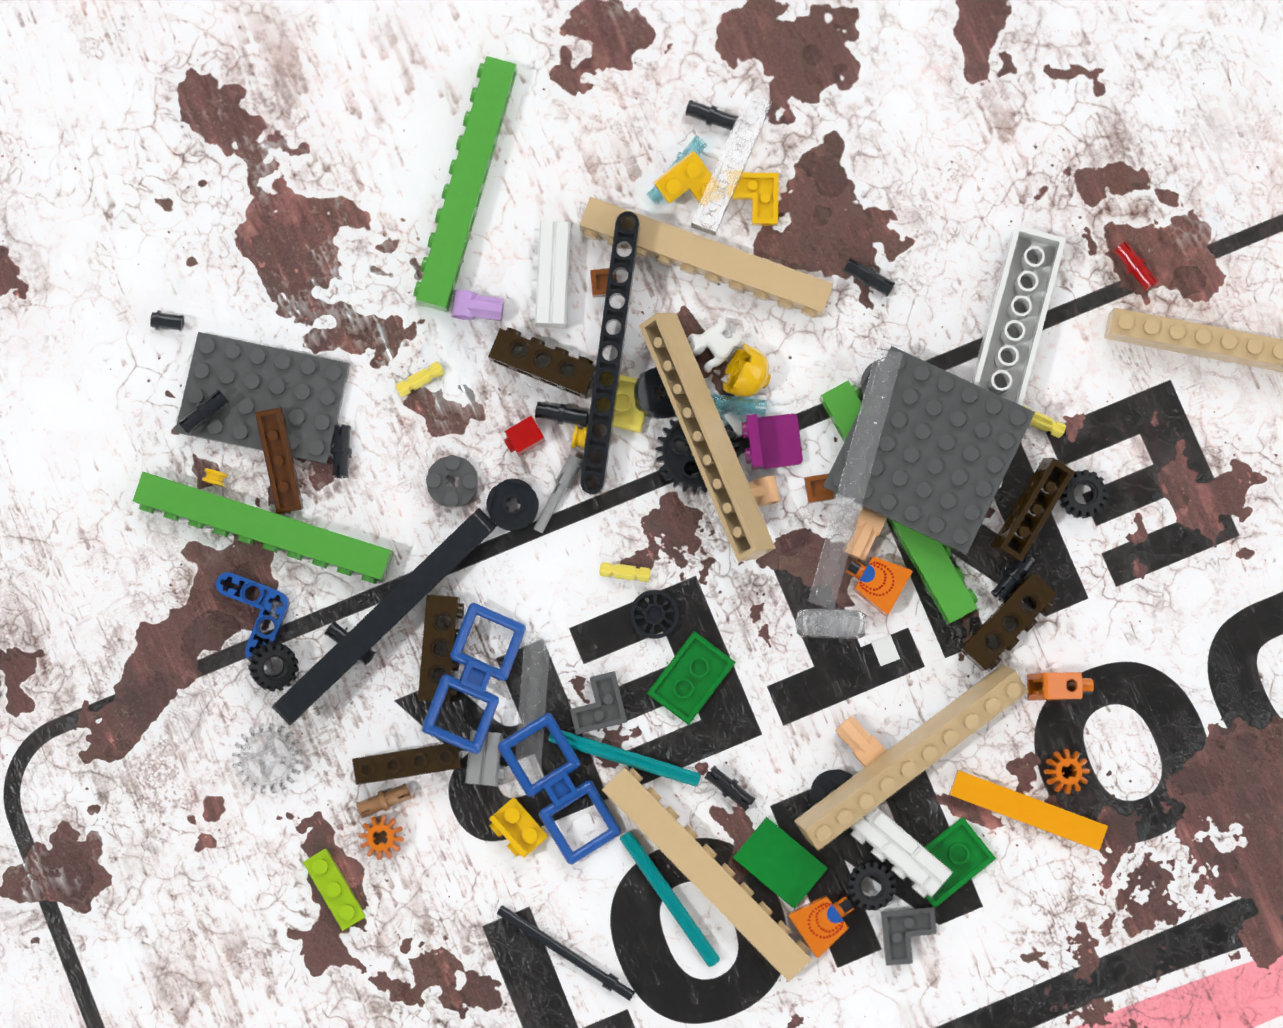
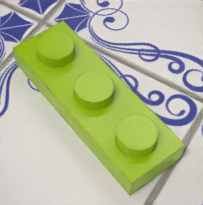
M327 848L303 862L342 931L367 917Z

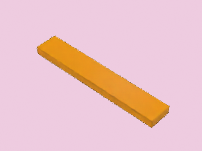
M957 770L949 792L950 796L1100 851L1108 828L1107 825L960 770Z

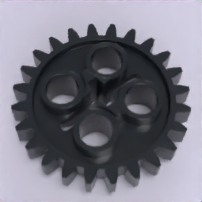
M670 420L671 430L663 427L662 432L666 437H658L657 440L663 444V446L656 447L655 450L662 454V456L656 458V462L664 463L659 468V472H668L665 481L673 478L675 480L673 484L674 489L679 484L683 485L682 493H685L688 487L692 488L693 495H696L698 488H701L703 494L706 495L707 487L700 470L694 476H689L684 471L686 465L694 464L697 466L694 456H692V451L680 423ZM730 424L724 426L726 432L729 430ZM736 433L728 434L730 441L736 437ZM676 441H683L687 444L688 448L680 453L674 450L673 444ZM731 442L734 449L739 447V443ZM735 452L736 455H737V458H739V457H740V454L737 453V452Z

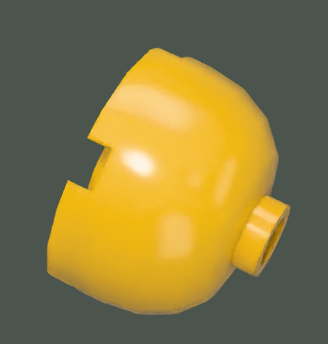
M744 343L742 344L744 349L738 348L727 365L725 374L730 375L728 382L723 381V390L735 396L750 397L758 393L762 388L767 387L771 375L768 374L769 364L765 355L756 348Z

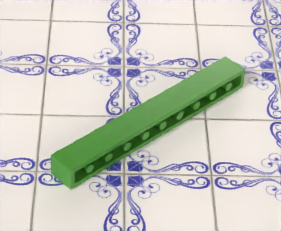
M486 56L485 62L480 63L478 67L477 78H480L477 88L473 87L470 95V102L473 104L471 111H466L463 126L466 127L464 135H459L456 150L459 151L457 159H452L449 174L452 175L450 183L445 184L443 188L442 199H445L442 209L438 208L436 212L435 223L438 224L436 232H431L428 240V247L431 248L429 256L424 257L420 271L424 272L421 282L417 281L414 288L413 296L416 297L418 305L447 313L449 311L517 75L515 63Z
M849 380L822 394L819 398L843 442H845L862 407V403L859 400L862 398V395L855 384L851 386ZM887 518L946 624L948 625L977 609L978 607L975 603L978 602V599L971 588L967 590L962 580L965 579V576L958 565L954 567L950 557L952 553L949 547Z
M143 471L132 500L140 504L138 509L154 514L156 509L164 512L163 517L178 522L179 517L189 520L188 525L203 529L204 525L214 528L213 533L228 537L229 533L238 535L237 540L252 545L253 541L263 543V549L277 553L279 548L288 551V557L302 561L304 556L313 559V565L327 569L329 564L338 567L336 572L347 576H352L353 572L362 575L361 580L376 584L377 580L385 581L394 553L390 549Z

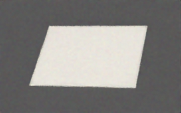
M733 410L723 415L737 436H741V423L743 421L738 413Z
M891 635L871 642L880 666L900 659Z

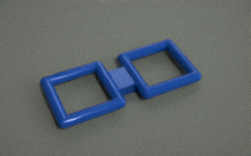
M471 603L468 606L450 653V658L453 661L463 664L465 667L460 680L447 674L441 677L422 726L424 733L473 754H478L481 751L499 703V697L485 691L490 677L500 681L508 679L526 631L524 624L477 603ZM476 615L514 631L500 669L462 653ZM449 687L487 703L473 742L434 726Z
M544 714L499 742L498 749L528 797H533L542 790H545L552 801L551 804L540 810L539 817L568 864H575L620 835L621 828L593 782L586 781L575 788L568 774L579 768L580 760L552 714ZM547 726L568 762L532 784L510 748ZM585 794H588L607 825L608 830L573 852L553 820L552 815Z

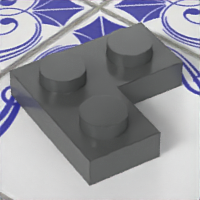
M615 671L589 677L595 703L570 709L576 735L627 723Z
M934 907L880 911L885 965L913 964L911 936L937 934Z

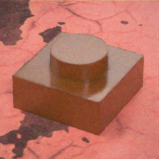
M609 268L590 270L593 297L606 296ZM615 273L614 280L617 282V275Z
M829 473L804 477L808 504L834 500V493L823 488Z

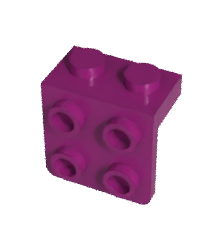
M757 414L746 415V422L741 423L743 438H748L749 448H745L746 464H751L752 471L796 466L802 463L803 456L796 414L757 417Z

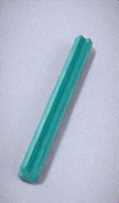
M562 731L572 749L694 787L699 784L700 773ZM550 733L549 741L556 743V741Z
M627 831L620 837V841L707 966H714L720 961L719 956L631 831Z

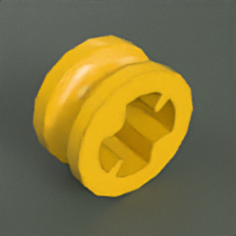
M575 425L571 448L575 449L576 446H579L581 450H585L588 427L580 429L578 425Z
M205 468L206 476L201 481L220 487L225 486L223 480L227 478L228 474Z

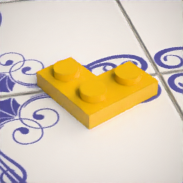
M691 151L652 182L664 200L669 204L688 189L702 208L707 207L724 193L695 151Z
M727 172L726 200H752V225L777 226L779 173Z

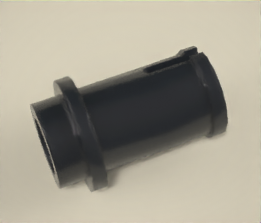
M157 310V312H152L150 326L154 327L155 330L163 328L183 331L185 318L184 315L167 314Z

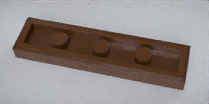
M278 407L257 411L255 415L276 513L281 514L302 510L304 507L283 408Z

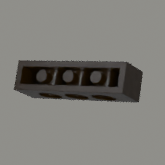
M507 327V330L499 329L488 355L489 361L581 398H586L596 370L592 360L583 356H579L576 359L569 356V351L557 346L554 349L546 347L544 341L535 337H531L530 340L521 337L522 333L513 328ZM518 346H523L527 349L525 356L521 358L513 355V350ZM540 356H548L551 359L547 367H540L536 364ZM571 365L575 368V372L572 376L565 377L560 373L562 367Z
M1043 458L990 547L1010 560L1022 561L1075 471L1055 458Z
M1034 572L1029 574L1022 584L1013 591L1006 601L997 608L959 650L981 671H985L987 668L993 670L1002 660L999 655L1005 649L1008 651L1012 650L1020 641L1017 636L1023 630L1027 633L1038 622L1035 617L1041 611L1045 614L1055 604L1052 599L1057 593ZM1024 598L1032 600L1034 607L1031 612H1027L1022 608L1021 603ZM1006 617H1012L1015 620L1016 627L1013 631H1009L1004 627L1003 622ZM989 635L996 637L998 640V646L995 650H991L986 646V638Z
M428 594L426 596L418 700H433L439 684L433 679L435 669L443 668L446 674L454 677V671H459L460 663L450 658V653L460 630L458 629V619H463L464 603H460L459 597ZM441 616H449L451 620V625L446 630H440L437 626V621ZM439 642H446L448 644L449 650L444 656H438L435 653V646ZM449 687L443 702L451 703L452 697L456 698L457 690Z
M449 743L352 759L356 785L463 768L461 748Z

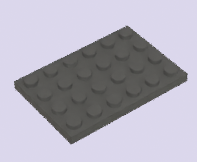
M198 332L175 432L188 435L179 425L178 421H181L192 412L198 402L200 404L203 403L219 389L229 403L215 412L209 422L207 420L204 421L188 436L263 451L255 412L282 407L293 458L328 465L334 441V425L338 423L350 363Z

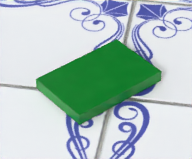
M693 631L647 694L689 725L736 662Z
M962 816L924 846L928 852L952 871V874L932 898L929 895H926L925 898L936 908L996 859Z
M765 817L733 856L737 862L793 909L797 907L828 869L767 817Z

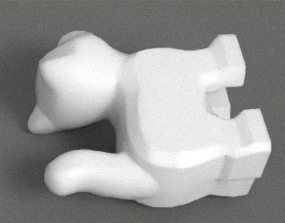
M721 317L717 319L714 326L708 328L703 334L692 333L687 338L695 357L703 353L706 347L713 354L714 358L706 362L704 366V371L707 373L728 359L732 351L742 343V339L735 332L729 338L723 335L728 329V325Z

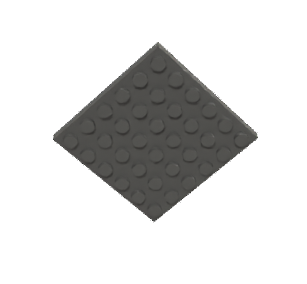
M891 346L823 488L967 555L1035 412Z

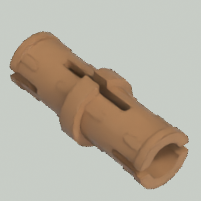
M406 783L386 792L381 790L377 792L378 795L357 802L356 806L358 812L361 813V818L363 819L383 809L388 811L391 806L412 799Z

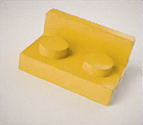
M515 797L489 818L492 822L489 825L499 838L502 835L505 836L510 842L507 845L508 849L516 857L521 855L525 858L549 837Z

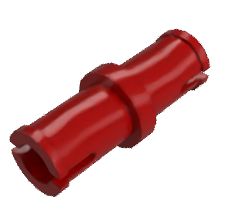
M1127 241L1120 244L1113 251L1128 268L1126 270L1129 275L1132 274L1144 291L1149 290L1158 283V280L1145 266L1146 261L1138 257Z

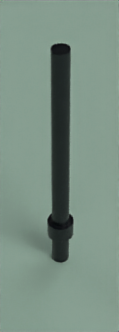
M501 905L496 914L601 982L602 987L611 992L613 990L628 1001L632 999L635 992L619 982L618 977L612 973L608 975L507 907Z

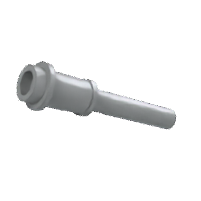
M569 454L568 458H564L566 462L557 479H555L557 484L533 528L543 533L566 488L570 489L579 469H582L583 460L572 454Z

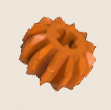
M1063 749L1062 756L1059 752L1055 751L1053 757L1056 762L1051 759L1046 760V763L1052 766V769L1044 770V774H1052V777L1046 782L1047 784L1056 782L1054 791L1059 792L1063 787L1064 793L1070 794L1071 786L1077 792L1081 790L1078 781L1087 784L1088 780L1082 777V774H1089L1090 769H1082L1081 766L1085 765L1087 760L1083 758L1077 761L1080 754L1078 751H1074L1071 757L1069 749ZM1070 766L1071 769L1069 771H1072V775L1063 777L1062 775L1065 773L1061 772L1062 767Z
M381 815L379 824L377 818L373 816L370 818L373 827L368 823L362 825L368 833H359V838H367V842L362 843L360 847H371L367 852L369 857L377 851V860H382L384 851L387 858L390 859L393 857L390 848L397 852L401 850L400 846L395 844V841H404V837L396 836V833L401 832L403 827L399 826L393 829L397 821L395 818H392L386 824L387 816ZM385 831L387 833L385 838H388L387 843H378L376 841L378 837H375L376 833Z

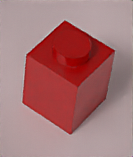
M532 416L504 431L507 438L503 441L510 453L516 451L518 456L545 442V437Z

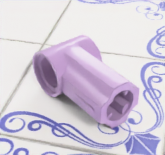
M455 290L451 317L462 320L478 318L501 321L504 298L477 295V293L468 290Z

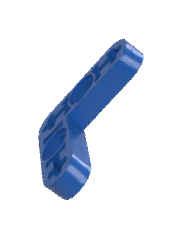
M222 573L216 580V588L219 593L261 609L245 648V655L249 660V657L254 655L251 649L253 647L257 648L260 640H255L256 635L264 639H270V641L275 643L289 609V598L283 592L236 574ZM232 577V583L241 586V582L244 581L245 584L241 588L240 597L236 596L239 591L229 588L226 592V587L222 585V582L224 580L228 581ZM252 586L257 587L260 591V596L255 601H249L246 597L247 589ZM278 596H281L280 601L284 603L283 607H277L274 613L280 615L279 619L277 620L272 616L265 615L266 610L272 613L274 605L270 603L272 598L277 599ZM265 620H271L274 623V631L269 635H264L260 629L262 622Z

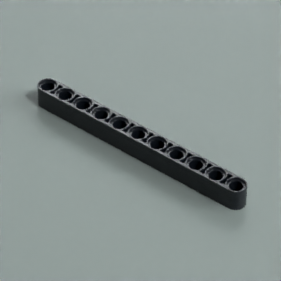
M630 211L620 213L615 223L580 480L582 489L589 494L600 493L604 489L640 232L639 219L636 214ZM626 218L635 221V227L630 231H625L621 228V223ZM622 244H628L632 248L631 253L626 257H622L617 253L618 247ZM618 270L628 272V278L623 283L614 280V274ZM616 295H620L625 299L624 305L619 309H615L610 305L611 299ZM612 321H617L621 324L620 332L615 335L607 332V325ZM614 347L617 349L618 354L614 360L609 361L603 357L606 348ZM609 372L613 374L614 382L610 386H602L600 377L602 374ZM606 398L610 401L611 406L608 411L599 412L597 410L596 404L599 399ZM597 424H604L607 428V433L603 438H596L593 435V428ZM593 450L602 451L603 460L601 463H591L589 455ZM591 475L597 476L600 480V485L595 490H589L586 486V480Z
M478 508L277 700L271 708L291 726L468 556L497 525Z

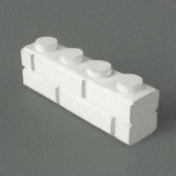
M540 221L539 228L534 229V244H539L538 254H533V269H537V279H532L531 293L536 295V304H531L530 320H535V326L539 328L565 329L567 328L571 222Z
M877 807L850 826L853 830L851 835L862 845L865 841L873 847L871 853L882 862L887 859L894 866L891 870L904 880L907 876L915 884L912 888L923 898L926 895L932 898L952 874L951 870Z

